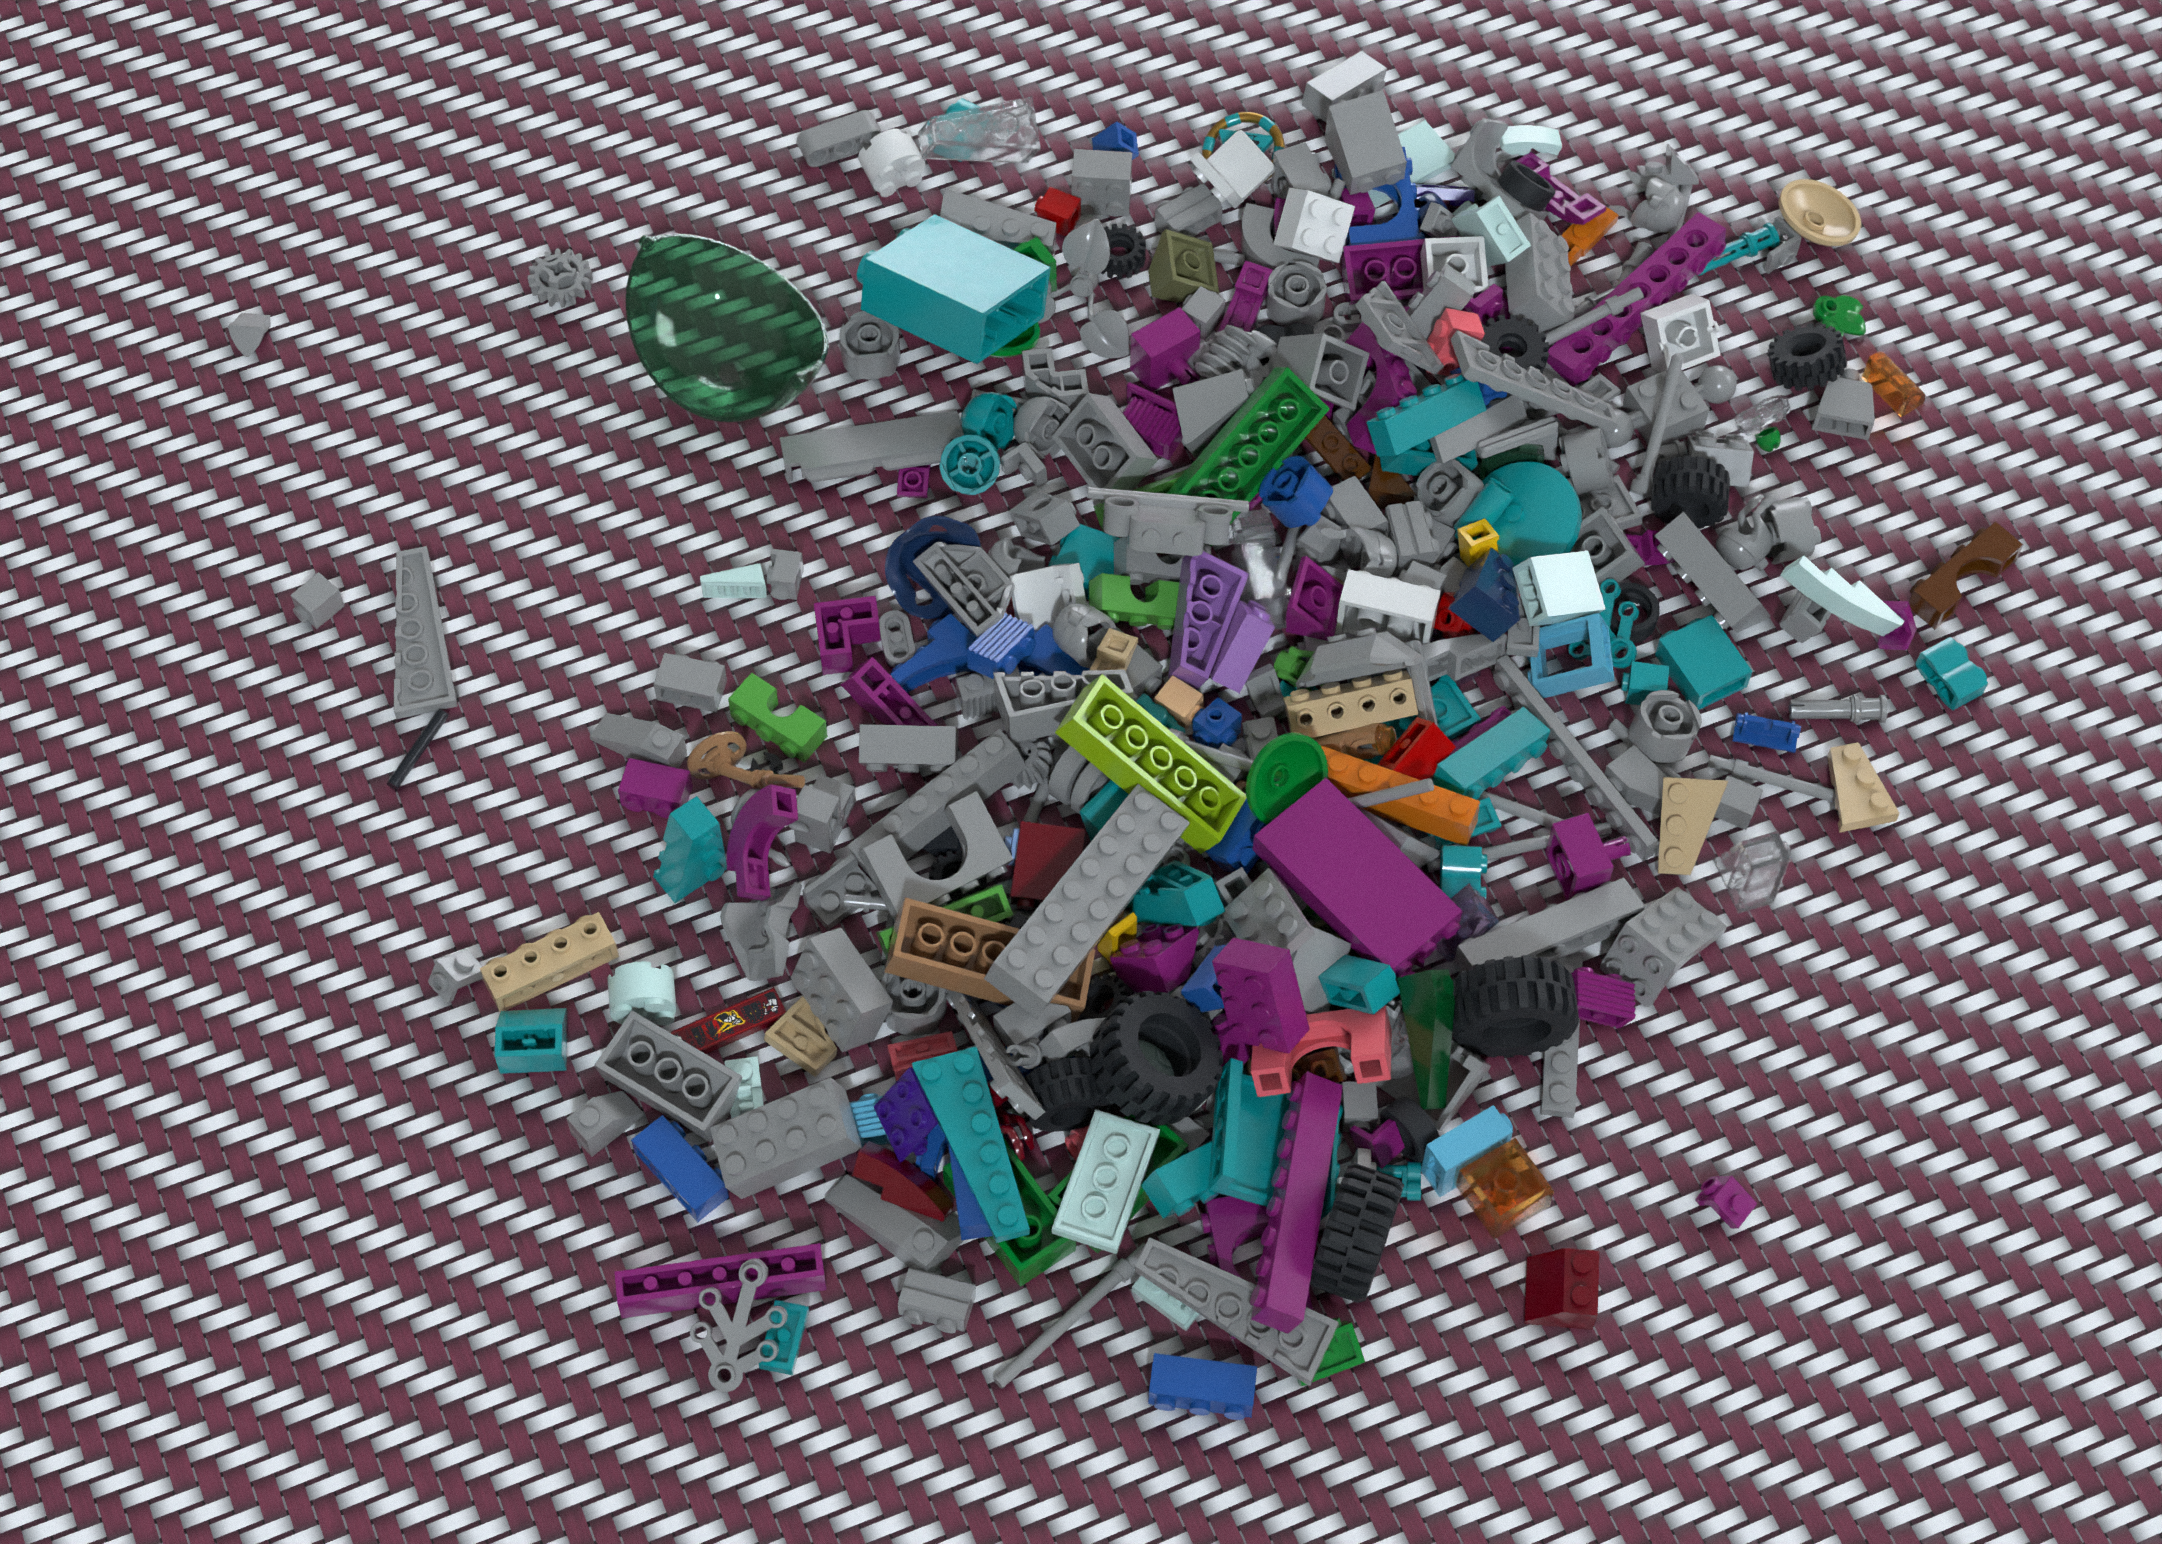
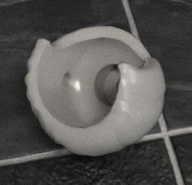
M1009 538L997 541L987 553L1008 578L1014 574L1045 568L1046 564L1045 556L1037 555L1024 547L1014 545Z

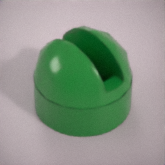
M1769 427L1755 434L1758 446L1765 452H1771L1780 446L1781 436L1777 427Z

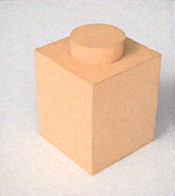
M1173 675L1154 698V703L1163 706L1175 718L1178 725L1186 730L1192 724L1195 714L1204 708L1203 694Z

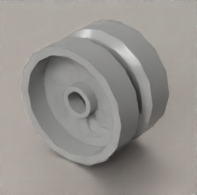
M1070 746L1055 765L1050 776L1048 790L1051 796L1065 805L1071 804V809L1080 814L1079 811L1085 804L1095 797L1111 779Z

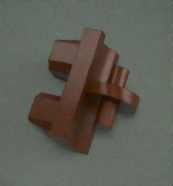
M1335 1047L1301 1057L1293 1066L1291 1083L1298 1081L1306 1072L1335 1083L1346 1080L1347 1077L1340 1063L1338 1048Z

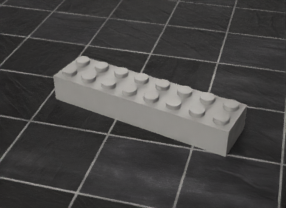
M1137 784L993 962L984 979L1038 1019L1179 841L1190 822Z

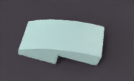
M1508 126V129L1499 141L1501 149L1512 155L1519 154L1525 156L1529 154L1532 148L1540 153L1558 155L1562 148L1559 131L1542 126Z

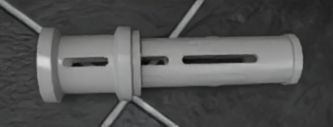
M1853 695L1846 700H1789L1788 711L1791 713L1789 714V719L1842 718L1849 719L1853 723H1859L1860 720H1879L1880 723H1885L1887 719L1886 695H1879L1878 698H1860L1859 695Z

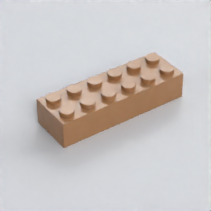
M905 897L896 915L884 972L1010 1006L1014 1001L984 978L993 962L1020 929ZM1092 949L1051 1001L1053 1004L1069 1007L1071 1010V1023L1076 1022L1085 1009L1095 955L1094 949Z

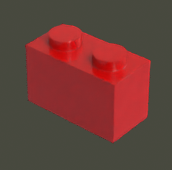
M1417 717L1377 765L1418 780L1431 778L1436 771L1437 765L1448 758L1456 746L1434 722Z

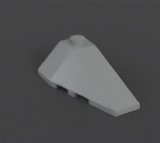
M846 1174L825 1197L827 1203L910 1268L935 1273L964 1241L961 1240L959 1221L952 1214H949L944 1222L886 1202L880 1199L883 1191L882 1186Z

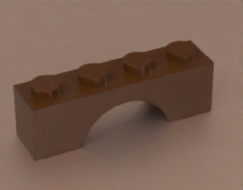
M1996 521L1987 529L1984 527L1980 528L1967 546L1964 544L1960 545L1953 552L1948 562H1940L1932 570L1929 578L1925 581L1920 579L1913 585L1910 590L1912 595L1909 600L1911 610L1934 630L1937 629L1957 610L1962 598L1956 582L1960 577L1972 573H1981L1997 578L2017 561L2023 544Z

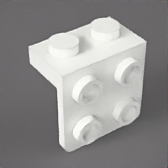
M1242 130L1234 133L1207 160L1199 152L1190 158L1196 166L1193 172L1204 184L1209 180L1214 186L1210 191L1221 203L1227 200L1234 208H1237L1276 169L1275 165Z
M1079 563L1053 565L1014 574L1009 578L1015 585L1012 594L1015 617L1023 622L1026 621L1028 624L1031 623L1034 630L1038 631L1045 624H1048L1053 629L1060 612L1071 604L1088 605L1083 586L1084 576Z

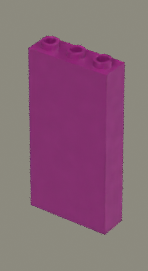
M1324 778L1254 835L1252 850L1344 941L1351 943V948L1362 959L1390 965L1397 978L1406 976L1413 968L1412 964L1420 957L1422 959L1429 957L1437 948L1436 944L1444 937L1450 939L1461 927L1459 923L1462 910L1327 778Z

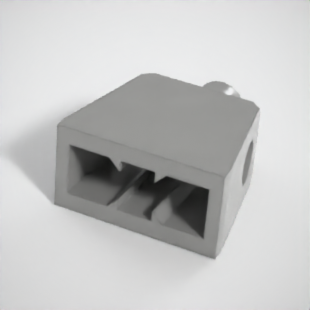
M1850 368L1845 369L1843 375L1837 377L1836 381H1828L1812 425V430L1868 440L1875 421L1872 385L1868 382L1859 381V372Z

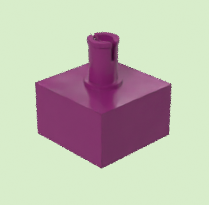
M1181 307L1131 334L1130 370L1150 392L1175 379H1178L1182 385L1200 381L1199 375L1190 367L1187 360L1200 348L1201 331Z
M1589 813L1553 823L1545 855L1566 901L1578 893H1587L1597 889L1601 884L1610 881L1614 868L1611 860L1631 855L1629 842L1624 844V842H1627L1625 836L1602 843Z

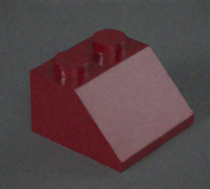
M1562 1248L1527 1257L1524 1324L1593 1330L1598 1316L1600 1251Z

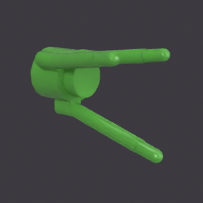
M1293 646L1290 647L1289 652L1282 650L1274 663L1277 677L1286 680L1296 687L1297 679L1306 667V662L1302 660V657L1311 658L1315 651L1301 650ZM1306 687V688H1301V689H1307V690H1309V692L1312 691V690H1311L1310 688H1308V687Z

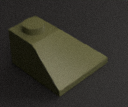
M1165 229L1161 234L1148 271L1152 297L1173 303L1184 302L1190 294L1194 295L1200 286L1219 294L1212 243Z

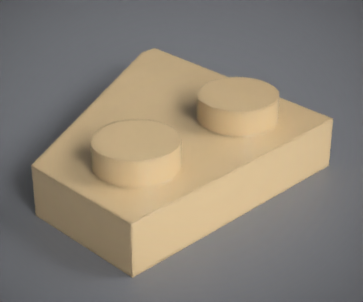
M804 996L764 1036L765 1042L814 1077L836 1057L837 1048L833 1040L826 1034L825 1026L813 1014Z

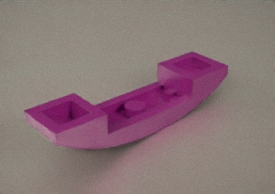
M1532 152L1516 160V162L1538 173L1555 189V195L1545 209L1560 219L1573 224L1584 225L1606 211V206L1588 193L1580 197L1550 175V165Z
M1245 260L1235 284L1234 295L1218 332L1224 330L1227 325L1243 328L1246 332H1252L1267 293L1268 279L1273 271L1272 269Z

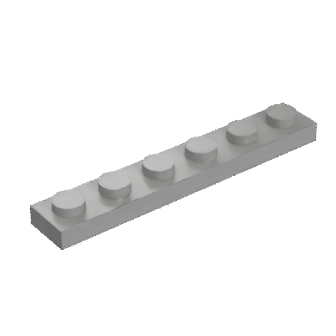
M1583 949L1555 961L1565 966L1572 973L1576 968L1582 967ZM1580 1019L1578 1027L1568 1040H1564L1557 1047L1552 1046L1549 1050L1544 1051L1540 1115L1574 1118Z

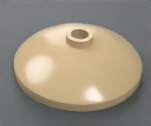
M1799 179L1788 183L1780 193L1778 202L1784 220L1793 231L1810 242L1823 246L1846 245L1856 238L1861 229V218L1854 204L1844 194L1830 185L1810 179Z

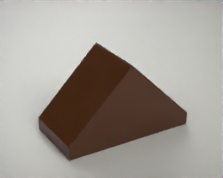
M1376 454L1368 494L1377 507L1385 510L1388 505L1405 504L1406 502L1414 501L1416 493L1399 473L1382 471L1380 456L1377 457Z

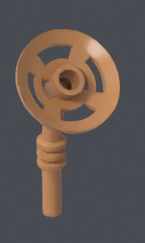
M733 731L716 733L704 739L693 749L687 761V768L691 775L698 779H712L723 775L749 784L754 789H762L770 784L788 788H803L805 785V778L802 775L774 774L770 770H754L751 772L736 767L746 752V741L742 735ZM728 743L737 744L739 749L733 752L732 749L727 748ZM717 746L716 748H714V749H712L711 751H709V752L704 756L703 759H701L702 756H703L708 750H710L711 748ZM706 768L710 774H703L698 769Z

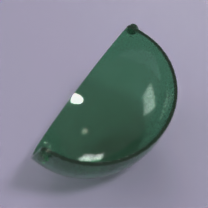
M671 233L657 236L643 235L639 239L638 243L641 247L631 266L626 286L627 324L632 343L643 367L666 396L677 405L699 417L719 422H741L759 419L783 409L796 400L810 386L828 354L829 339L825 325L818 312L794 284L756 257L711 238Z

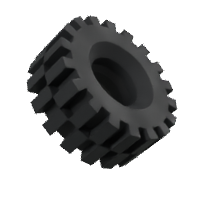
M1511 314L1509 319H1505L1504 315H1498L1496 322L1493 318L1487 320L1486 325L1482 324L1485 335L1481 342L1490 346L1489 352L1502 357L1503 354L1499 351V348H1514L1521 354V357L1515 358V363L1526 370L1529 366H1532L1543 374L1550 347L1549 342H1545L1547 337L1545 333L1541 332L1538 334L1539 326L1534 323L1532 326H1529V319L1523 317L1522 321L1516 320L1517 315Z
M1811 323L1807 324V327L1804 328L1798 325L1794 327L1795 330L1793 331L1789 329L1783 331V336L1777 335L1774 337V342L1769 344L1768 356L1773 380H1776V384L1779 386L1784 384L1785 389H1790L1794 386L1796 391H1801L1803 387H1807L1808 390L1814 389L1815 385L1824 387L1827 385L1826 381H1836L1837 375L1842 376L1844 368H1847L1843 336L1839 330L1836 331L1835 327L1832 326L1826 329L1825 324H1819L1818 327H1814V324Z

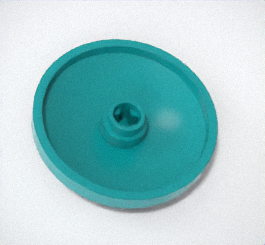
M1517 462L1495 470L1482 480L1485 486L1490 478H1494L1507 486L1515 494V498L1492 526L1499 535V540L1497 541L1498 553L1507 555L1514 563V567L1530 557L1570 553L1580 532L1582 510L1574 487L1559 471L1538 462Z

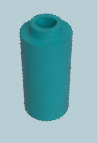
M1490 478L1453 526L1457 531L1455 537L1458 539V528L1482 519H1486L1493 526L1515 498V494L1500 481ZM1481 534L1472 537V539L1476 540L1481 538Z

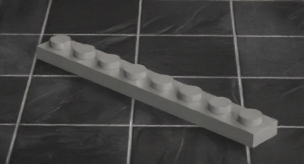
M1504 655L1497 659L1493 678L1498 688L1506 691L1517 711L1524 706L1551 730L1546 742L1552 755L1565 764L1573 781L1581 784L1590 802L1602 810L1611 828L1617 829L1622 836L1627 838L1625 844L1629 842L1631 852L1636 853L1642 861L1653 856L1658 842L1656 837L1510 657Z

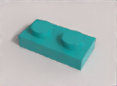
M775 1300L774 1306L783 1307L787 1311L788 1319L783 1326L767 1330L765 1340L771 1339L775 1341L779 1347V1353L772 1361H762L758 1365L759 1369L793 1375L809 1315V1306ZM772 1311V1321L780 1323L783 1318L782 1314L779 1311ZM768 1344L763 1345L762 1353L768 1357L772 1356L774 1352L772 1346Z

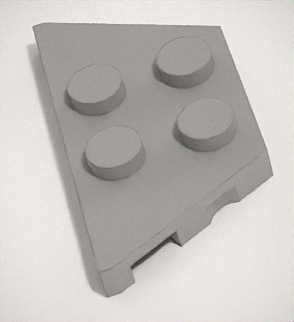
M1382 281L1376 288L1374 287L1369 293L1362 296L1355 304L1361 314L1362 321L1371 328L1377 337V343L1383 349L1433 374H1437L1444 367L1385 281Z

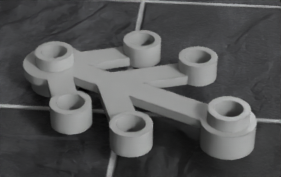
M749 1259L739 1269V1279L743 1284L733 1321L721 1302V1293L718 1289L708 1287L699 1295L700 1305L705 1309H709L727 1341L724 1355L711 1336L712 1327L708 1322H696L690 1329V1336L693 1341L701 1344L712 1364L708 1372L711 1385L722 1392L735 1390L743 1380V1372L762 1361H772L779 1353L777 1343L771 1339H766L757 1346L755 1351L738 1359L742 1344L770 1328L783 1326L788 1319L787 1311L783 1307L773 1306L767 1311L765 1316L747 1325L756 1288L762 1285L768 1277V1267L760 1259ZM748 1268L757 1270L758 1278L756 1280H750L747 1277L746 1272ZM707 1292L715 1295L716 1302L714 1304H708L705 1301L704 1297ZM772 1311H779L782 1314L783 1318L780 1323L772 1321ZM697 1326L706 1328L707 1335L705 1338H700L696 1335ZM765 1344L773 1348L774 1352L770 1357L762 1353V1347ZM721 1369H728L730 1371V1380L724 1381L721 1379Z

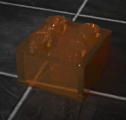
M1516 1138L1459 1170L1456 1187L1493 1239L1498 1238L1550 1207L1554 1194L1552 1187Z

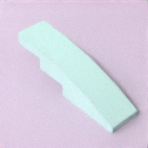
M1804 555L1786 566L1781 573L1784 579L1805 596L1855 626L1885 636L1904 623L1903 619L1860 580L1850 585L1832 568L1823 573Z

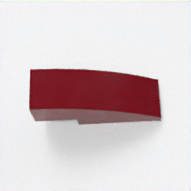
M870 1141L858 1152L852 1176L882 1186L881 1200L942 1222L953 1211L954 1204L942 1189L908 1160L905 1159L903 1162H899L894 1152Z

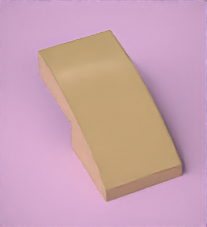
M1109 628L1097 648V656L1090 670H1125L1126 672L1137 646L1138 638Z

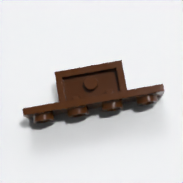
M1326 415L1305 437L1307 442L1342 481L1353 476L1360 480L1371 470L1369 464L1328 420Z

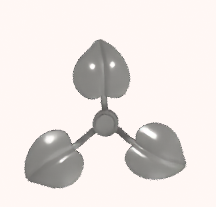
M1095 218L1075 228L1065 237L1062 245L1064 258L1069 265L1080 267V269L1069 284L1055 292H1051V283L1049 281L1044 318L1038 321V324L1049 320L1054 314L1056 304L1053 298L1071 290L1078 297H1088L1087 316L1090 321L1085 323L1080 329L1083 344L1089 351L1098 356L1121 358L1130 353L1129 329L1124 317L1110 309L1099 311L1095 317L1093 315V301L1095 298L1093 290L1098 286L1099 282L1097 274L1107 267L1110 260V245L1106 231L1100 220Z

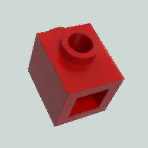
M1049 187L1045 195H1041L1038 198L1034 211L1037 212V217L1055 222L1056 233L1067 236L1081 218V199Z

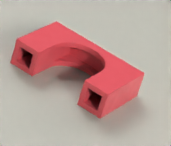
M1386 1005L1374 1015L1353 1009L1307 1014L1306 1017L1310 1030L1289 1054L1263 1048L1262 1044L1259 1046L1253 1045L1251 1074L1257 1097L1291 1093L1292 1069L1295 1063L1303 1055L1324 1047H1341L1351 1051V1061L1357 1084L1391 1080L1392 1029Z

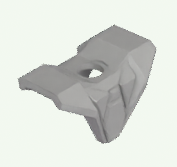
M798 882L779 889L770 888L771 897L764 901L753 899L749 903L729 902L725 903L722 907L721 923L747 979L750 981H761L783 976L790 944L786 940L788 923L791 914L798 907L802 885Z

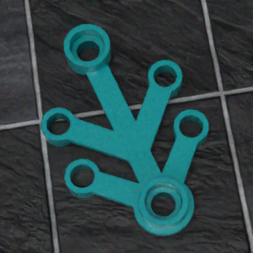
M1606 579L1600 586L1605 610L1599 614L1609 627L1613 667L1626 668L1631 665L1632 661H1635L1637 656L1636 646L1630 640L1633 621L1638 618L1639 610L1630 601L1623 602L1619 606L1618 613L1621 620L1616 637L1611 631L1610 625L1614 601L1620 595L1621 587L1616 580ZM1609 585H1615V590L1612 593H1606V588ZM1633 608V613L1630 616H1624L1625 609ZM1584 641L1571 643L1569 645V653L1575 660H1584L1587 657H1591L1590 644H1586ZM1577 646H1584V650L1580 654H1574L1575 648ZM1622 649L1627 650L1623 658H1617L1618 651Z

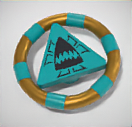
M1237 112L1224 117L1209 130L1204 139L1202 156L1207 160L1213 154L1217 137L1220 135L1224 144L1237 132L1226 130V128L1241 123L1257 124L1270 134L1262 135L1245 132L1263 153L1273 142V154L1275 151L1285 149V143L1280 129L1266 116L1253 112Z

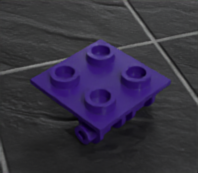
M909 1067L874 1105L875 1112L899 1162H903L911 1152H914L916 1156L926 1153L928 1141L925 1137L939 1123L912 1067Z

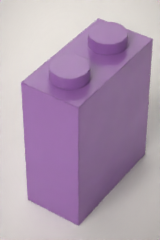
M1239 600L1210 673L1213 681L1239 694L1275 629L1274 624L1270 620L1271 615L1265 612L1266 608L1252 600L1248 604Z

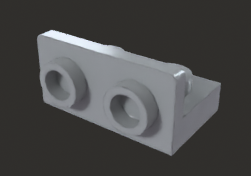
M853 854L845 859H838L833 863L829 871L820 877L812 878L802 890L804 905L828 931L859 909L844 907L845 894L864 895L866 892L871 893V896L874 897L879 894L875 884L858 867L857 858Z

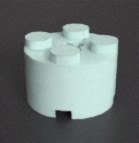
M633 962L617 967L613 977L609 974L610 1016L614 1021L623 1024L631 1011H634L657 1025H669L674 1022V1015L676 1013L674 972L669 966L661 964V969L651 968V962Z

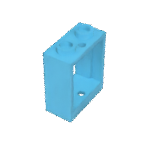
M1599 613L1540 627L1538 656L1527 657L1529 662H1531V670H1528L1527 675L1528 681L1536 688L1542 698L1615 681L1609 627ZM1590 639L1592 666L1548 676L1547 649Z
M1493 1105L1426 1145L1421 1172L1439 1197H1442L1506 1158L1513 1134L1511 1121L1504 1113L1500 1114Z

